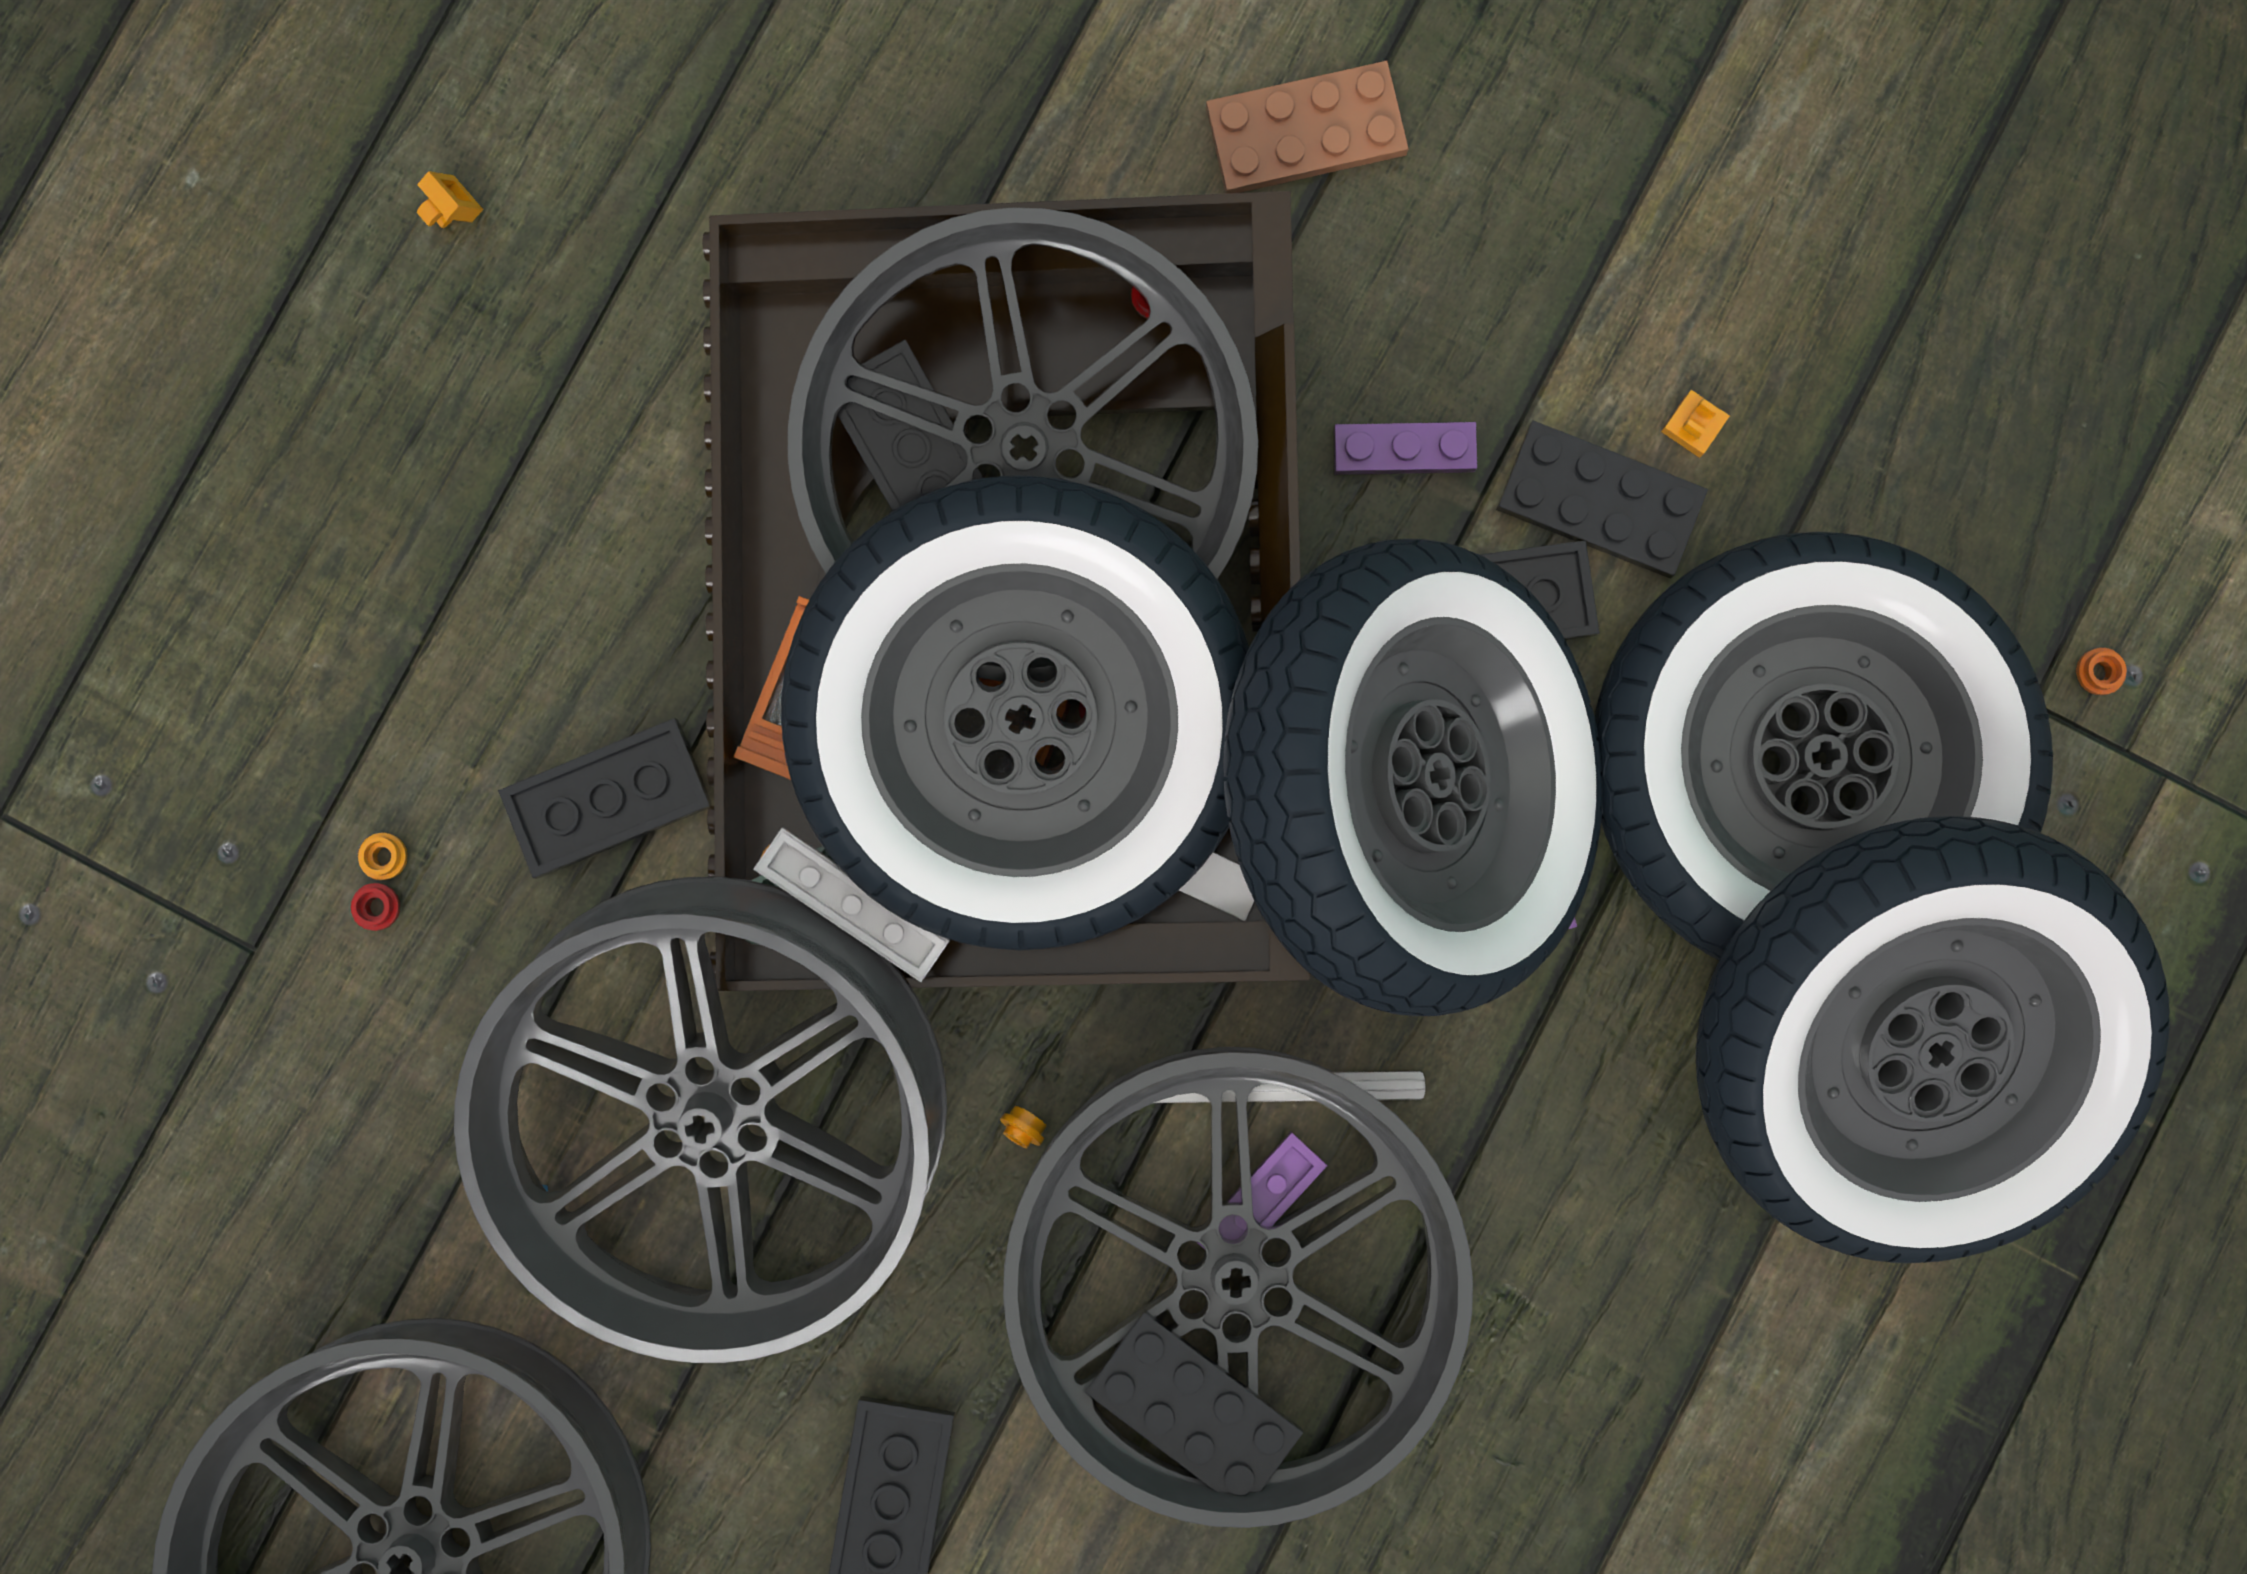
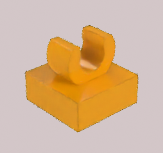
M428 171L417 184L429 199L420 205L416 213L430 227L435 222L441 228H445L453 220L473 222L483 211L479 203L454 175Z
M1690 390L1661 432L1700 458L1711 445L1730 415L1693 390Z

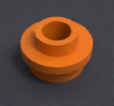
M2095 648L2086 652L2079 659L2076 668V675L2080 685L2094 695H2106L2115 692L2124 683L2127 673V667L2123 658L2109 648ZM2096 664H2100L2105 669L2103 680L2097 679L2094 675L2093 669Z

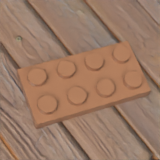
M1388 61L1206 101V111L1226 194L1246 192L1406 156L1409 150Z

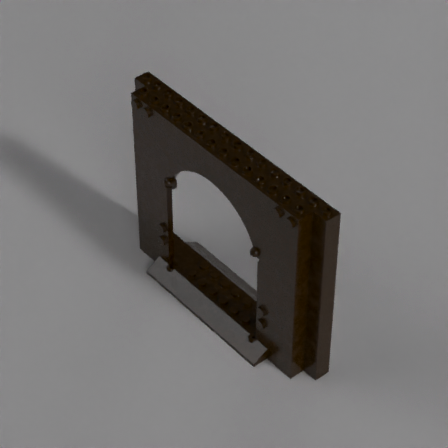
M1291 191L709 216V232H704L702 239L705 260L710 261V279H705L703 282L704 303L707 309L710 308V326L704 328L703 343L706 355L711 357V374H705L704 376L705 399L707 403H711V421H706L704 426L705 445L707 450H711V469H706L704 484L707 497L712 498V517H707L705 520L706 542L709 546H712V564L706 566L705 582L708 593H713V612L707 613L706 635L708 641H713V660L707 662L706 681L708 688L713 690L714 708L708 710L706 718L708 736L714 738V757H709L707 762L708 783L710 786H714V806H709L707 825L710 835H715V854H710L708 859V877L752 880L761 876V874L753 869L759 862L765 848L772 843L782 827H785L816 849L823 846L805 817L792 781L734 758L737 747L741 744L793 616L798 596L810 600L819 583L826 575L806 537L791 489L788 465V421L797 375L812 336L828 309L846 286L873 260L895 244L922 229L950 218L974 212L1013 207L1050 209L1074 213L1104 222L1136 237L1166 257L1206 296L1222 319L1238 349L1249 379L1256 412L1258 434L1257 473L1254 489H1258V498L1252 499L1249 509L1250 537L1259 536L1260 547H1250L1251 583L1261 584V596H1251L1253 632H1258L1278 601L1281 600L1292 586L1301 580ZM1033 244L1022 247L1016 251L1013 257L1012 276L1035 384L1044 392L1051 393L1061 389L1147 320L1133 306L1131 298L1133 286L1115 272L1092 260L1069 251ZM991 257L986 261V272L1002 375L1021 372V366L1001 266L997 258ZM955 265L938 270L917 280L881 307L865 324L855 339L854 356L860 364L906 340L934 391L974 405L984 404L992 396L993 384L977 276L970 267ZM1164 322L1157 325L1076 389L1074 393L1085 406H1088L1170 333V326ZM1177 344L1169 348L1095 414L1215 410L1212 389L1200 354L1187 344ZM1012 383L1004 389L1002 401L1007 409L1019 412L1029 405L1030 394L1024 385ZM1063 400L1053 403L1047 413V416L1076 415L1073 405ZM943 406L951 421L955 422L959 411ZM837 415L832 442L833 479L838 505L847 528L854 512L876 481ZM974 415L970 417V419L986 418L983 415ZM969 419L965 424L966 435L969 430ZM782 691L769 721L779 726H782ZM1229 827L1213 853L1239 864V857L1236 856ZM1179 890L1157 908L1138 920L1113 932L1084 942L1047 949L1006 950L979 947L950 939L922 982H919L897 967L911 988L1310 980V973L1281 944L1260 913L1255 902L1246 921H1243ZM715 932L716 952L710 953V959L718 991L831 989L823 979L808 968L773 949L759 944H751L742 938Z

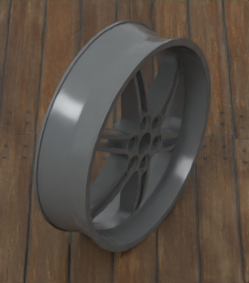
M1013 207L974 212L950 218L922 229L895 244L877 257L846 286L828 309L812 336L799 368L792 394L788 421V465L791 489L806 537L825 573L829 571L834 562L854 542L846 529L838 505L832 467L833 429L837 413L849 402L858 403L961 445L968 456L966 468L945 487L974 480L973 474L978 466L991 464L998 468L1001 476L1023 475L1057 478L1106 491L1136 505L1147 513L1179 523L1187 528L1191 534V548L1205 562L1216 579H1218L1230 560L1243 532L1252 502L1257 473L1258 434L1256 412L1249 379L1238 349L1224 322L1206 296L1179 268L1161 253L1136 237L1104 222L1074 213L1050 209ZM1032 244L1069 251L1115 272L1134 286L1146 299L1149 306V316L1145 323L1061 389L1051 393L1042 391L1034 382L1012 276V260L1016 251ZM991 257L997 258L1001 266L1021 366V372L1002 375L986 272V261ZM955 265L970 267L977 276L993 384L991 398L986 403L974 405L870 370L861 365L854 356V344L857 335L881 307L917 280L938 270ZM1164 322L1170 326V333L1088 406H1085L1074 393L1076 389L1157 325ZM1177 344H1187L1200 354L1212 389L1215 409L1216 447L1214 464L1210 479L1203 487L1197 490L1187 489L1087 447L1081 439V429L1084 423L1166 350ZM854 375L957 410L959 413L953 429L849 388L847 380L850 376ZM1012 383L1024 385L1030 394L1029 405L1019 412L1007 409L1002 401L1004 389ZM1063 400L1073 405L1076 417L1071 426L1059 429L1050 424L1047 413L1053 403ZM983 415L991 422L993 431L990 439L986 442H973L966 435L965 424L971 416ZM1019 434L1022 438L1026 439L1032 435L1036 439L1038 444L1033 447V450L1037 454L1034 458L1029 460L1024 455L1019 458L1013 456L1011 449L1016 445L1011 440L1014 436ZM1068 449L1076 450L1084 459L1083 469L1079 474L1072 477L1062 475L1056 468L1058 455ZM1098 463L1196 503L1199 506V512L1195 516H1189L1090 481L1095 464ZM1040 657L1031 661L1027 670L1032 679L1042 682L1051 680L1056 674L1057 667L1050 659ZM986 662L977 669L978 678L1002 682L1006 678L1004 668L995 662Z
M684 877L658 881L613 896L579 915L557 933L536 958L522 969L496 997L481 1019L471 1039L459 1074L454 1110L457 1162L464 1190L474 1215L489 1243L506 1267L527 1290L553 1312L574 1326L605 1342L632 1352L660 1359L690 1363H727L752 1360L784 1352L807 1343L833 1329L859 1310L880 1289L896 1268L911 1241L922 1212L925 1196L939 1164L947 1119L946 1078L941 1052L932 1025L917 995L893 963L782 888L751 880L727 877ZM717 932L746 939L789 957L823 979L834 991L837 1003L803 1021L752 1053L745 1054L736 1051L729 1043L717 983L705 943V933ZM679 938L685 942L691 965L704 1031L700 1033L696 1031L688 977ZM640 942L654 945L661 951L663 957L677 1058L669 1059L626 1042L550 1019L542 1011L541 1003L543 996L560 978L601 953L623 945ZM848 1015L857 1018L855 1022L832 1035L782 1070L775 1063L774 1060ZM860 1038H874L885 1048L892 1062L899 1087L902 1134L897 1160L889 1166L877 1164L841 1140L781 1109L776 1104L774 1097L853 1041ZM695 1057H704L709 1060L714 1070L701 1068L696 1063ZM529 1063L539 1064L635 1106L647 1115L649 1124L601 1159L570 1185L559 1191L547 1192L532 1168L520 1139L517 1100L523 1067ZM748 1077L758 1083L760 1090L747 1089L742 1084L740 1078ZM661 1083L669 1086L674 1091L675 1096L671 1097L663 1094L658 1089L657 1084ZM754 1124L760 1126L767 1136L761 1137L753 1134L747 1125ZM664 1130L677 1133L682 1142L670 1140ZM644 1149L649 1156V1160L616 1181L579 1209L573 1212L565 1209L564 1206L640 1150ZM713 1150L722 1153L728 1162L715 1160L709 1151ZM747 1161H758L859 1206L869 1215L872 1221L871 1232L850 1251L811 1273L782 1281L769 1282L763 1280L755 1273L753 1266V1239ZM678 1165L688 1168L694 1174L697 1184L713 1282L712 1290L672 1283L644 1273L617 1259L598 1246L588 1236L585 1222L668 1168ZM724 1186L728 1187L737 1285H734L730 1279L726 1229L720 1187Z
M1215 1047L1166 1056L1140 1066L1114 1080L1093 1095L1066 1121L1053 1137L1036 1164L1018 1204L1009 1234L1004 1263L1003 1300L1007 1334L1012 1356L1022 1384L1038 1415L1049 1431L1081 1467L1099 1482L1127 1500L1155 1513L1185 1522L1214 1527L1251 1528L1296 1521L1337 1507L1364 1492L1385 1477L1411 1453L1431 1428L1446 1403L1459 1374L1468 1343L1471 1324L1473 1276L1465 1228L1452 1191L1437 1163L1422 1142L1395 1113L1368 1092L1347 1079L1331 1073L1334 1071L1312 1061L1283 1052L1259 1048ZM1264 1084L1286 1087L1327 1106L1358 1130L1373 1148L1374 1163L1368 1171L1316 1198L1269 1227L1260 1225L1253 1217L1246 1109L1247 1099L1253 1088ZM1227 1090L1235 1093L1239 1179L1242 1202L1222 1201L1221 1105L1222 1094ZM1190 1093H1197L1207 1097L1211 1103V1214L1209 1219L1200 1226H1189L1091 1179L1080 1166L1084 1150L1112 1125L1154 1102ZM1387 1176L1393 1178V1183L1388 1188L1348 1211L1300 1243L1296 1239L1292 1230ZM1077 1186L1173 1234L1166 1247L1074 1198L1069 1193L1070 1188ZM1397 1200H1410L1420 1210L1424 1224L1428 1263L1427 1288L1421 1318L1414 1335L1404 1342L1397 1343L1296 1284L1292 1276L1293 1270L1298 1263L1387 1204ZM1073 1212L1168 1265L1174 1270L1177 1277L1170 1289L1123 1320L1085 1349L1074 1355L1061 1356L1050 1346L1045 1331L1041 1302L1042 1263L1048 1235L1054 1221L1064 1213ZM1238 1215L1245 1220L1247 1228L1238 1239H1226L1220 1234L1219 1225L1226 1216ZM1273 1238H1280L1288 1243L1286 1256L1277 1262H1270L1262 1256L1264 1244ZM1187 1241L1199 1242L1205 1248L1203 1259L1192 1265L1182 1262L1177 1255L1181 1245ZM1239 1268L1242 1277L1249 1276L1248 1281L1241 1282L1239 1290H1230L1229 1283L1222 1284V1278L1230 1277L1231 1269ZM1277 1287L1284 1288L1290 1293V1300L1287 1306L1276 1311L1267 1308L1264 1305V1298L1267 1292ZM1190 1290L1202 1292L1207 1298L1205 1307L1197 1313L1184 1311L1179 1304L1184 1293ZM1306 1305L1386 1351L1400 1360V1365L1395 1369H1391L1297 1319L1303 1306ZM1144 1309L1154 1317L1168 1309L1175 1321L1167 1327L1180 1337L1197 1328L1207 1329L1214 1335L1216 1339L1217 1364L1228 1373L1227 1353L1246 1352L1247 1387L1257 1395L1258 1338L1265 1328L1280 1326L1380 1377L1389 1386V1398L1383 1410L1356 1433L1317 1454L1282 1462L1260 1492H1249L1239 1496L1231 1492L1214 1491L1191 1472L1162 1461L1124 1437L1102 1415L1096 1407L1094 1399L1085 1393L1100 1369L1084 1379L1077 1378L1075 1373L1091 1360L1123 1340ZM1237 1313L1247 1317L1250 1321L1249 1327L1242 1335L1230 1336L1222 1329L1223 1322L1231 1314Z
M443 1318L407 1319L378 1324L350 1333L326 1344L313 1353L280 1367L252 1385L229 1404L207 1428L191 1450L174 1481L163 1510L155 1543L152 1574H219L218 1547L225 1517L232 1496L251 1463H261L268 1467L350 1538L353 1546L350 1556L308 1574H363L362 1563L371 1565L377 1574H484L479 1567V1555L579 1515L594 1517L604 1533L603 1574H649L651 1557L650 1516L642 1477L626 1436L610 1410L594 1390L570 1367L548 1351L524 1338L495 1327L470 1321ZM401 1368L417 1375L421 1387L400 1496L389 1494L346 1461L293 1427L287 1417L288 1407L292 1401L316 1385L363 1370ZM442 1373L446 1378L445 1398L435 1474L430 1476L426 1475L436 1415L440 1375ZM469 1374H480L490 1378L512 1391L529 1405L550 1426L564 1446L571 1461V1476L523 1490L473 1508L460 1505L455 1499L453 1492L466 1377ZM271 1439L280 1444L281 1446H283L284 1448H286L288 1451H290L304 1463H306L309 1467H311L313 1470H315L317 1473H319L321 1476H323L325 1479H327L329 1482H331L333 1485H335L337 1488L343 1491L346 1495H348L350 1498L356 1501L360 1506L356 1507L353 1503H351L347 1498H345L327 1482L321 1479L318 1475H316L310 1469H308L300 1462L295 1460L293 1457H291L283 1450L278 1448L276 1445H274ZM575 1489H580L585 1494L584 1498L493 1532L490 1518ZM417 1496H422L431 1503L432 1516L423 1515L418 1511L416 1507ZM371 1514H377L383 1518L386 1524V1534L374 1530L370 1522ZM453 1528H461L467 1532L470 1538L469 1547L460 1546L455 1542L452 1533ZM405 1554L413 1560L409 1568L403 1563Z

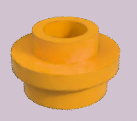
M376 833L366 838L361 844L358 852L359 865L367 876L376 880H389L398 876L405 868L408 856L407 849L402 840L397 836L389 833ZM387 848L391 853V860L383 866L378 861V853L381 849Z
M1014 1106L1010 1114L1004 1113L1000 1121L1006 1126L1003 1134L1017 1145L1027 1149L1030 1143L1040 1146L1044 1141L1042 1133L1047 1126L1031 1112L1019 1106Z

